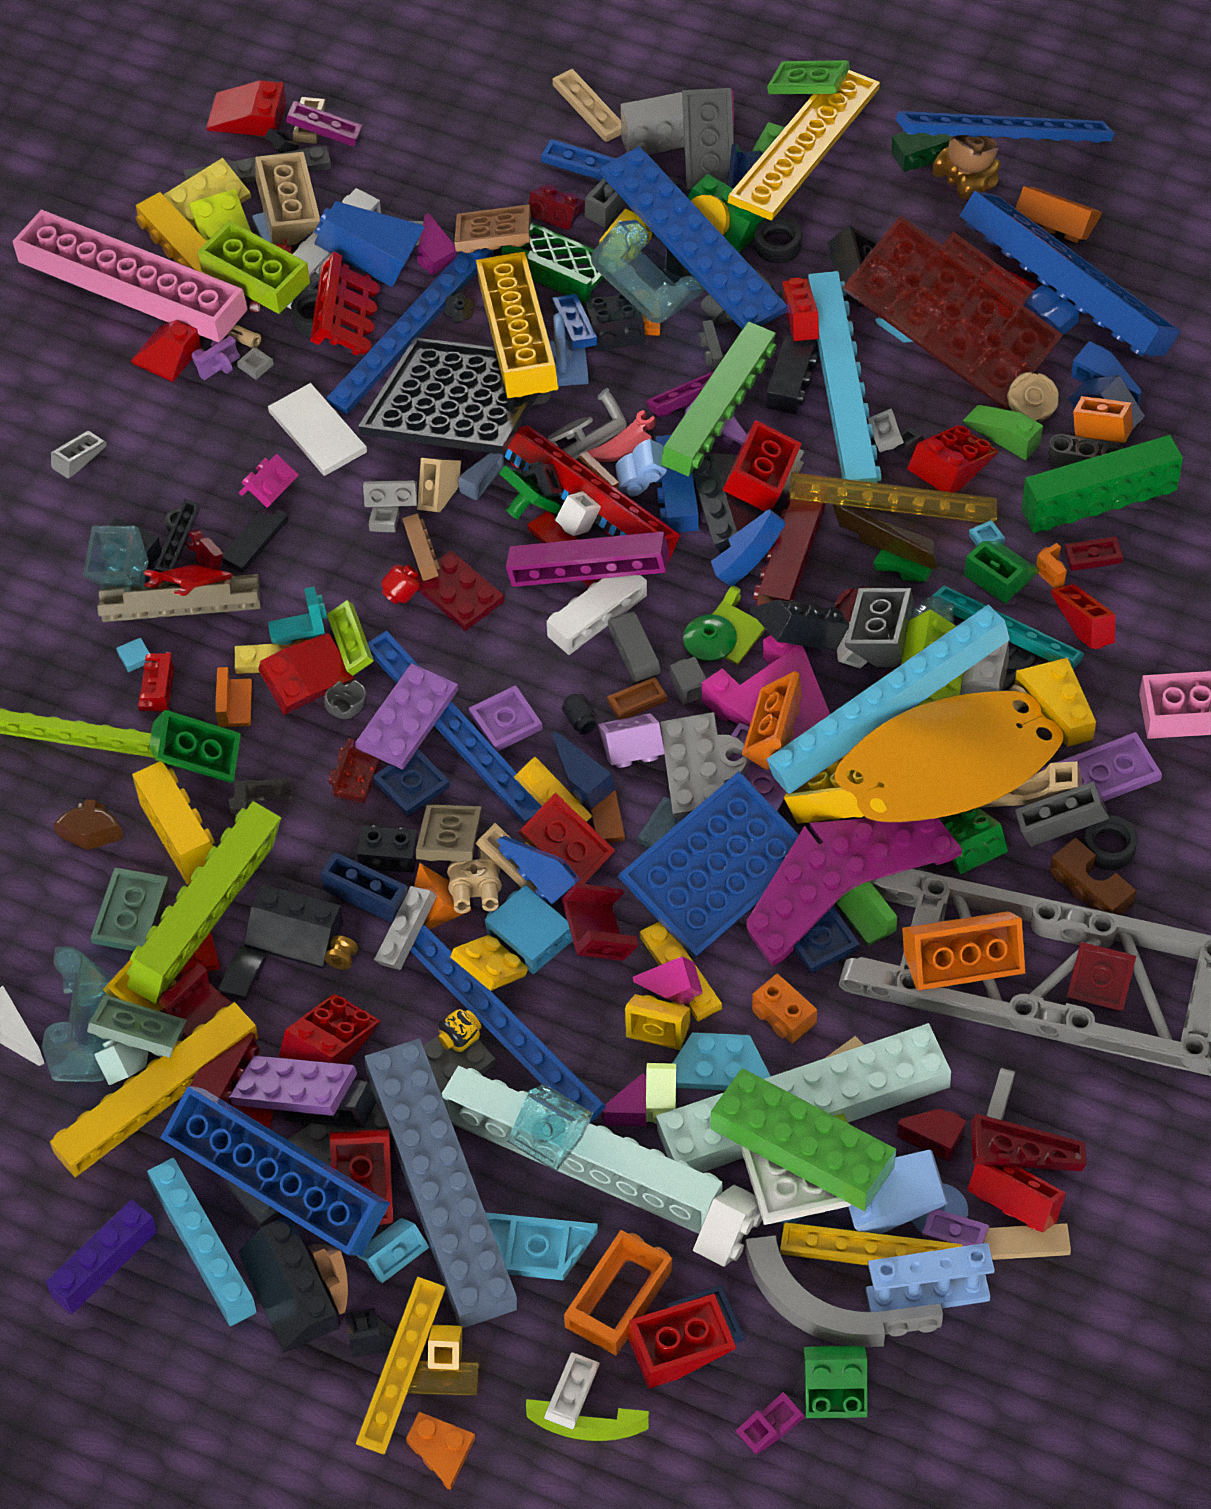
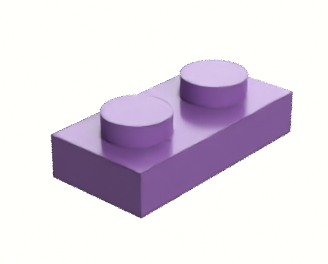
M936 1209L929 1213L922 1237L932 1241L963 1244V1246L983 1244L989 1231V1225Z

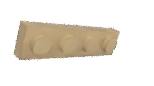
M573 69L552 78L553 86L605 142L621 135V120Z

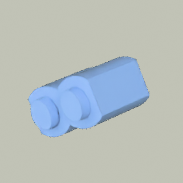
M651 439L645 440L635 447L633 453L625 455L616 463L619 491L632 497L644 492L650 483L658 481L665 475L667 467L661 465L663 445Z

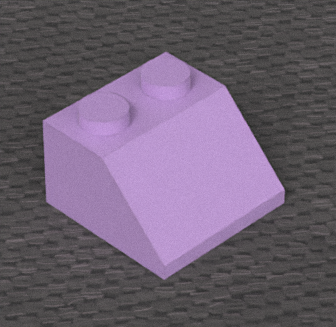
M651 713L598 724L607 760L611 765H616L617 768L630 766L632 761L642 759L643 762L654 761L658 759V755L665 754L659 722Z

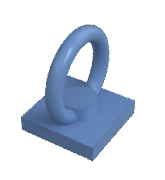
M556 313L553 316L554 341H549L552 355H556L557 364L555 367L558 386L589 384L585 348L572 349L569 341L565 338L563 316L560 313Z

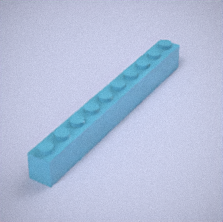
M838 271L808 274V283L818 309L819 339H817L845 495L876 492L877 482L881 481L880 466H875L874 460H877L876 445H871L870 439H873L872 424H867L866 418H869L868 403H863L862 399L865 397L864 382H859L858 378L861 377L860 362H855L854 357L857 356L856 341H851L853 324L852 321L847 320L850 311L848 301L843 299V296L846 295L845 282L840 281Z
M990 605L982 608L768 757L767 762L774 779L788 794L798 789L848 754L864 737L877 727L897 715L912 709L1008 642L1010 638L1005 620Z

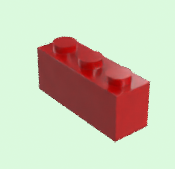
M796 277L791 278L789 281H782L783 301L787 304L785 315L793 340L819 339L818 309L808 280Z
M981 1164L975 1165L967 1191L976 1195L979 1200L996 1206L1004 1214L1015 1217L1026 1223L1029 1228L1042 1233L1057 1222L1066 1193L1020 1167Z

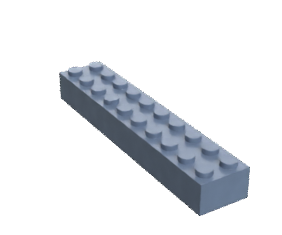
M420 1038L366 1055V1073L386 1128L389 1129V1136L443 1284L446 1287L445 1289L458 1325L465 1328L517 1310L516 1293Z

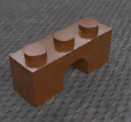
M1076 837L1052 856L1050 872L1053 878L1059 883L1065 884L1078 900H1083L1091 909L1122 915L1134 905L1136 890L1117 873L1109 879L1102 881L1095 880L1088 875L1093 870L1096 855Z

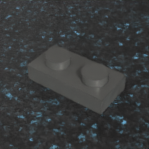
M702 321V332H699L700 346L706 349L704 351L706 366H711V370L714 372L723 360V355L713 321Z

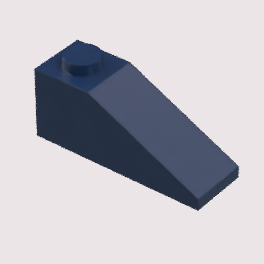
M557 731L552 733L558 758L571 789L570 793L580 804L583 803L589 809H593L615 791L612 774Z

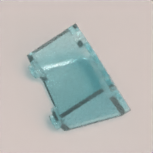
M637 220L618 222L591 254V262L594 268L648 320L653 323L664 322L701 295L705 289L693 276L683 277L675 285L641 252L648 242V233Z
M55 947L54 965L57 971L62 973L64 993H72L69 1022L54 1023L44 1033L42 1049L52 1080L102 1081L105 1079V1076L94 1054L104 1049L102 1043L110 1039H101L94 1034L88 1033L87 1030L89 1022L104 995L109 996L102 989L113 977L78 949L73 947Z

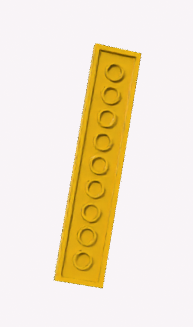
M849 70L836 94H813L728 196V203L772 221L879 90L880 82Z

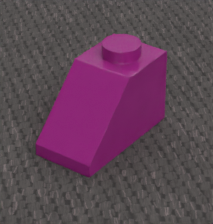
M427 213L424 216L423 226L425 228L420 237L417 261L423 269H427L433 275L447 267L454 260L457 252L452 241L432 216Z

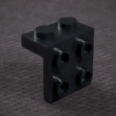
M620 293L617 296L595 297L592 300L586 301V309L592 323V328L597 336V345L594 346L596 351L645 343L643 316L634 294Z

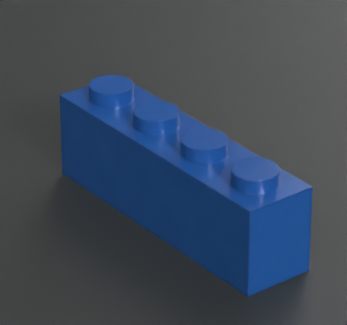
M671 435L655 436V440L664 447ZM667 468L665 475L655 482H660L661 486L657 488L658 503H663L664 508H660L661 521L677 533L699 531L698 508L692 472L688 477Z

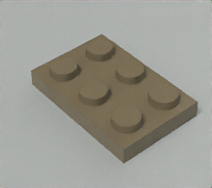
M427 805L417 843L416 859L427 861H472L482 817L481 807Z

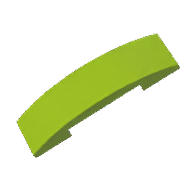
M526 1400L527 1418L546 1430L569 1438L608 1441L630 1437L649 1429V1411L618 1408L617 1420L578 1416L574 1429H570L544 1419L550 1404L549 1401Z

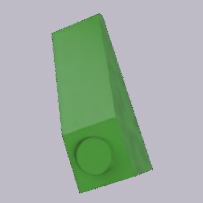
M977 405L963 420L964 425L1025 461L1041 445L1043 425L1020 412Z

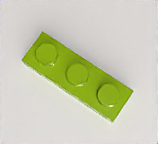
M346 600L329 612L327 617L345 668L353 676L374 660L355 607L350 601Z

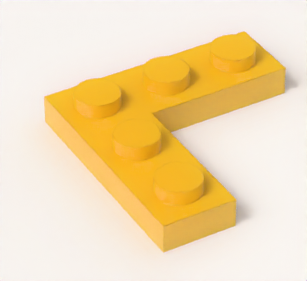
M536 757L532 758L514 776L541 806L556 792L586 822L592 817Z

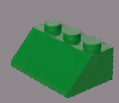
M707 174L692 188L688 199L691 201L700 195H712L725 203L730 214V224L723 236L739 253L755 238L756 228L765 218L728 203V196L733 188Z
M164 710L152 724L149 748L157 761L233 783L241 733Z

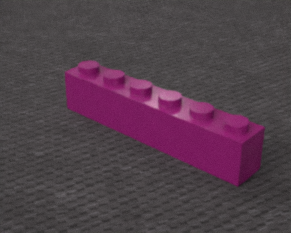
M664 532L510 546L506 569L512 587L666 573L669 549Z

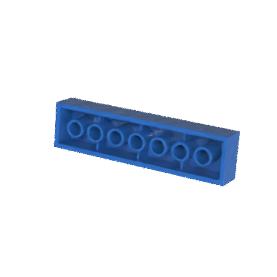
M187 1087L161 1136V1139L348 1255H363L390 1205V1202L203 1088Z

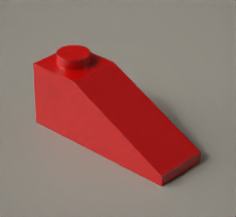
M1075 584L1051 589L1052 597L1079 640L1091 649H1101L1105 645L1115 643V613Z

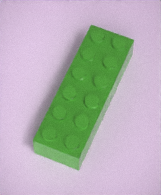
M741 1068L711 1110V1130L836 1197L845 1200L864 1212L895 1167L896 1149L744 1068Z

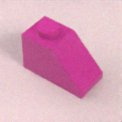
M679 957L633 977L634 983L678 1004L690 1003L694 1000V997L703 994L695 963L685 957Z

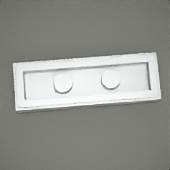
M571 1352L544 1419L574 1429L597 1373L599 1362Z

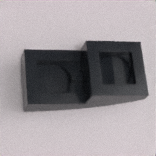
M240 946L224 975L219 992L226 996L247 1001L255 979L259 980L268 954Z

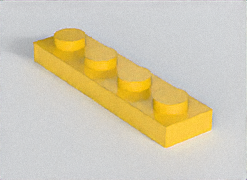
M660 922L640 931L641 940L659 966L679 957H685L692 961L683 946ZM696 966L703 994L694 997V1000L687 1003L686 1006L690 1007V1012L698 1022L721 1010L722 1003Z

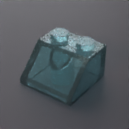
M92 526L83 577L99 586H144L146 576L144 571L147 570L148 559L139 528L136 526Z
M543 1084L529 1090L507 1142L554 1171H557L582 1139L593 1113Z

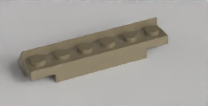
M259 574L232 576L231 579L193 588L186 596L174 594V591L180 589L181 584L169 581L162 582L157 588L145 587L144 584L101 587L99 590L100 602L97 605L98 616H102V622L260 609Z

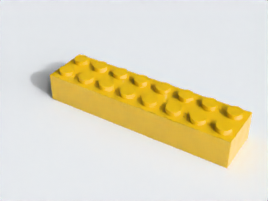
M525 252L476 260L479 286L507 398H519L525 395L558 390L555 362Z

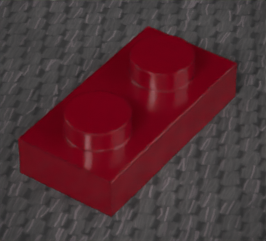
M1116 536L1065 544L1064 552L1070 571L1121 564L1123 560Z

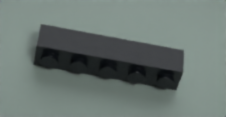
M184 499L156 564L155 571L163 572L176 568L189 538L188 533L192 531L200 512V504Z

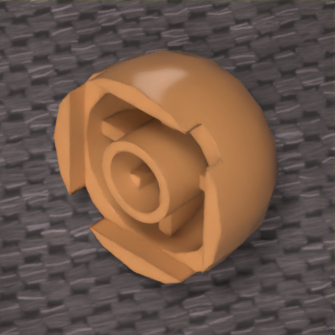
M969 135L951 136L948 145V156L961 173L981 172L993 163L998 151V147L996 148L997 142L990 136H979L977 138Z

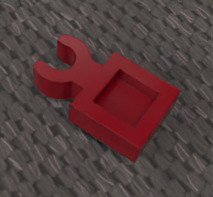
M199 530L190 531L188 535L192 540L186 542V546L190 551H195V560L201 566L219 570L223 557L220 548L209 537L204 538Z

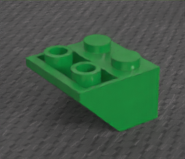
M982 541L966 556L964 576L1006 604L1039 573V569L999 541Z
M865 1346L804 1347L806 1418L867 1417V1356Z

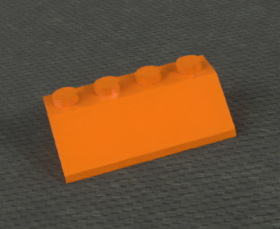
M1009 911L902 928L904 956L918 991L1025 974L1022 918Z

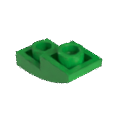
M882 549L873 562L876 570L899 572L901 579L908 581L926 582L933 570Z

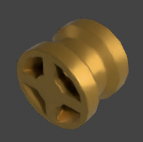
M334 936L330 942L331 949L326 952L324 960L334 968L348 970L352 965V956L358 951V945L348 937Z

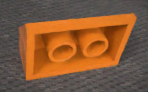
M1023 186L1016 205L1018 211L1033 222L1043 225L1042 228L1048 233L1055 234L1056 231L1065 233V239L1078 243L1079 239L1087 240L1102 214L1101 211L1036 187Z
M794 671L762 687L759 692L742 755L766 771L770 769L767 758L789 744L794 734L793 727L796 717L800 712L799 706L802 699L800 675L798 672Z

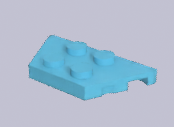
M692 1032L672 1063L676 1064V1088L726 1090L741 1068L763 1079L771 1077L750 1035Z
M486 1213L508 1275L564 1280L598 1233V1224Z

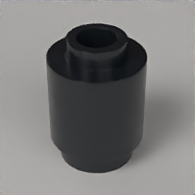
M571 694L565 698L561 709L574 730L579 731L580 734H587L593 731L598 725L597 714L583 694Z

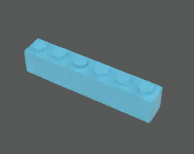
M174 1157L148 1170L150 1183L229 1326L231 1327L257 1313L251 1293Z

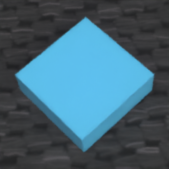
M992 520L969 530V537L976 546L982 541H999L1005 544V537Z
M141 638L116 648L128 672L144 666L146 662H152L145 661V656L150 653Z

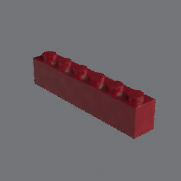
M797 481L794 491H789L787 497L788 509H783L781 518L785 520L786 524L774 542L775 546H772L768 551L767 561L769 563L768 566L763 565L760 576L762 583L757 584L755 587L754 599L757 600V605L775 600L789 602L794 600L826 508L828 487Z

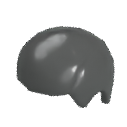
M353 680L348 685L338 681L332 688L327 689L323 702L330 715L340 719H350L361 713L367 694L365 687L358 681Z

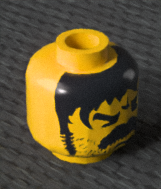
M457 1009L439 1022L438 1029L440 1035L438 1040L446 1050L451 1048L456 1052H462L479 1039L481 1024L471 1011Z

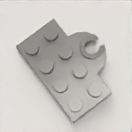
M714 712L660 722L674 819L685 818L738 771L743 776L745 775L749 767L748 758L742 757L738 761L728 760L733 754L743 756L744 744L736 737L718 735Z

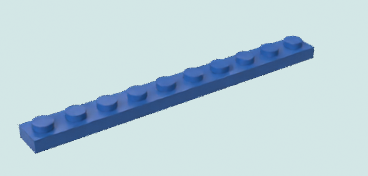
M898 111L895 119L903 128V131L911 135L927 133L933 136L948 134L954 137L969 135L975 138L979 136H990L992 138L1010 137L1013 139L1031 138L1033 140H1040L1042 138L1054 141L1064 139L1074 142L1086 140L1100 143L1101 141L1112 142L1115 134L1104 121L907 111Z
M482 248L471 253L461 251L328 395L326 401L329 405L348 415L405 353L414 337H419L444 310L446 306L445 299L448 296H454L456 293H459L478 273L476 260L492 257L494 255L493 250Z
M388 631L368 642L373 659L396 684L411 663L419 666ZM450 701L434 726L522 824L525 825L542 806L514 778L517 773Z
M422 925L410 951L571 1114H577L591 1124L607 1106L492 991L450 957L452 951L427 926Z

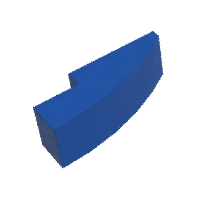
M768 509L728 539L731 547L711 561L716 577L729 586H734L743 579L770 550L786 524L785 520Z

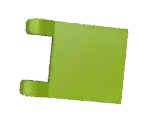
M731 586L723 601L712 615L722 616L734 626L737 635L736 645L725 659L738 666L766 629L756 618L734 607L741 600V589ZM707 632L705 634L712 635L713 632Z

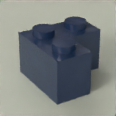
M1120 375L1086 380L1068 398L1073 405V409L1077 406L1081 396L1129 402L1132 406L1133 428L1145 417Z

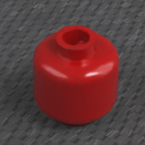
M408 564L405 567L394 565L381 581L383 595L395 604L409 602L420 588V581L417 578L419 573Z

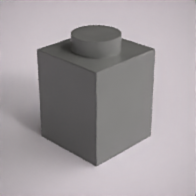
M696 658L682 659L670 665V681L682 705L702 699V682L706 680V677Z

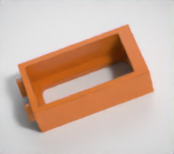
M620 1230L565 1312V1328L617 1356L628 1339L629 1320L644 1315L672 1272V1257L660 1247L654 1248L646 1244L637 1234H628ZM627 1261H633L649 1270L651 1275L616 1328L612 1329L590 1315Z

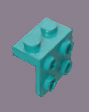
M314 587L305 588L308 614L268 622L272 643L287 645L295 639L304 638L310 640L318 637L319 634H324L322 619H327L322 594L316 595Z

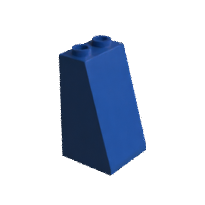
M335 201L331 209L326 207L320 218V222L314 231L318 235L314 244L331 254L336 252L342 255L343 261L393 287L425 227L421 224Z

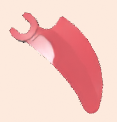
M644 410L638 412L635 421L624 431L605 444L589 450L588 453L597 462L619 461L625 455L633 453L635 447L641 442L648 439L652 440L651 435L647 434L646 430H651L655 427V417L652 416L650 419L645 420L646 412Z

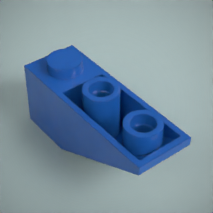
M502 836L496 840L501 845L498 847L500 852L508 860L512 858L519 866L517 868L519 874L526 881L531 880L535 884L537 895L545 902L549 901L551 904L557 902L575 883L581 881L563 858L507 836Z

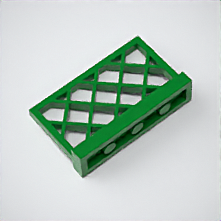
M534 223L530 225V236L535 233L543 238L531 239L530 237V242L522 246L505 245L502 247V255L525 252L533 281L565 295L576 294L579 301L586 303L591 298V291L616 266L617 259ZM551 244H561L564 247L552 248ZM546 245L547 249L535 250L534 246ZM523 247H529L530 251H527V250L522 249V248H523ZM572 253H581L585 256L573 258ZM567 254L568 258L557 260L555 257V255ZM550 256L551 260H547L543 257ZM602 262L606 265L594 267L593 263ZM587 263L589 265V268L577 269L576 266L578 264ZM571 265L572 269L570 270L563 266ZM584 275H592L593 278L591 279Z

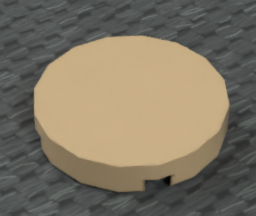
M1024 373L1018 376L1009 388L1007 395L1009 406L1014 412L1023 413L1036 422H1042L1048 419L1058 406V389L1054 382L1043 374Z

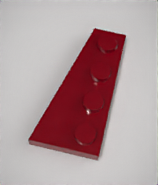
M975 1113L971 1120L973 1164L1081 1172L1087 1164L1085 1142Z

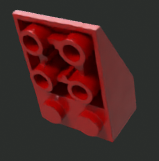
M957 425L917 443L907 469L946 495H950L961 490L997 455L998 450L993 448L988 441L979 439L971 434L970 430L966 427Z
M334 993L285 1029L279 1057L347 1065L379 1025L380 1020Z

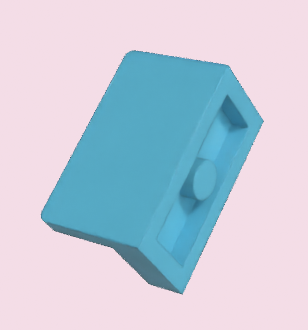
M400 1218L373 1238L362 1256H357L367 1262L377 1280L383 1283L426 1251L429 1246L414 1223Z

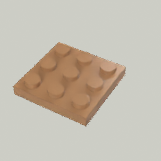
M530 205L457 214L454 242L456 252L471 253L482 248L495 250L505 245L518 247L530 242Z

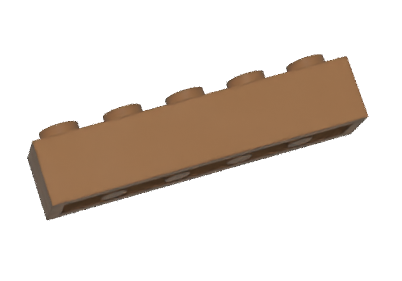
M418 513L402 518L423 581L439 576L437 569L440 568L434 550L431 549L433 547L430 539H428L427 529H424L426 526L423 519H419Z

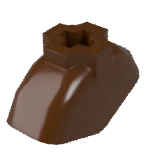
M85 799L83 803H78L77 808L63 813L53 823L57 835L84 849H94L117 842L123 837L122 829L116 817L107 811L105 805L98 803L96 800Z

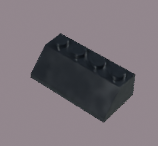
M713 453L704 457L698 469L694 468L692 472L714 546L720 553H723L731 547L728 539L765 511L722 490L737 455Z
M284 1217L262 1226L238 1253L283 1353L338 1330L339 1325L336 1312L293 1220Z

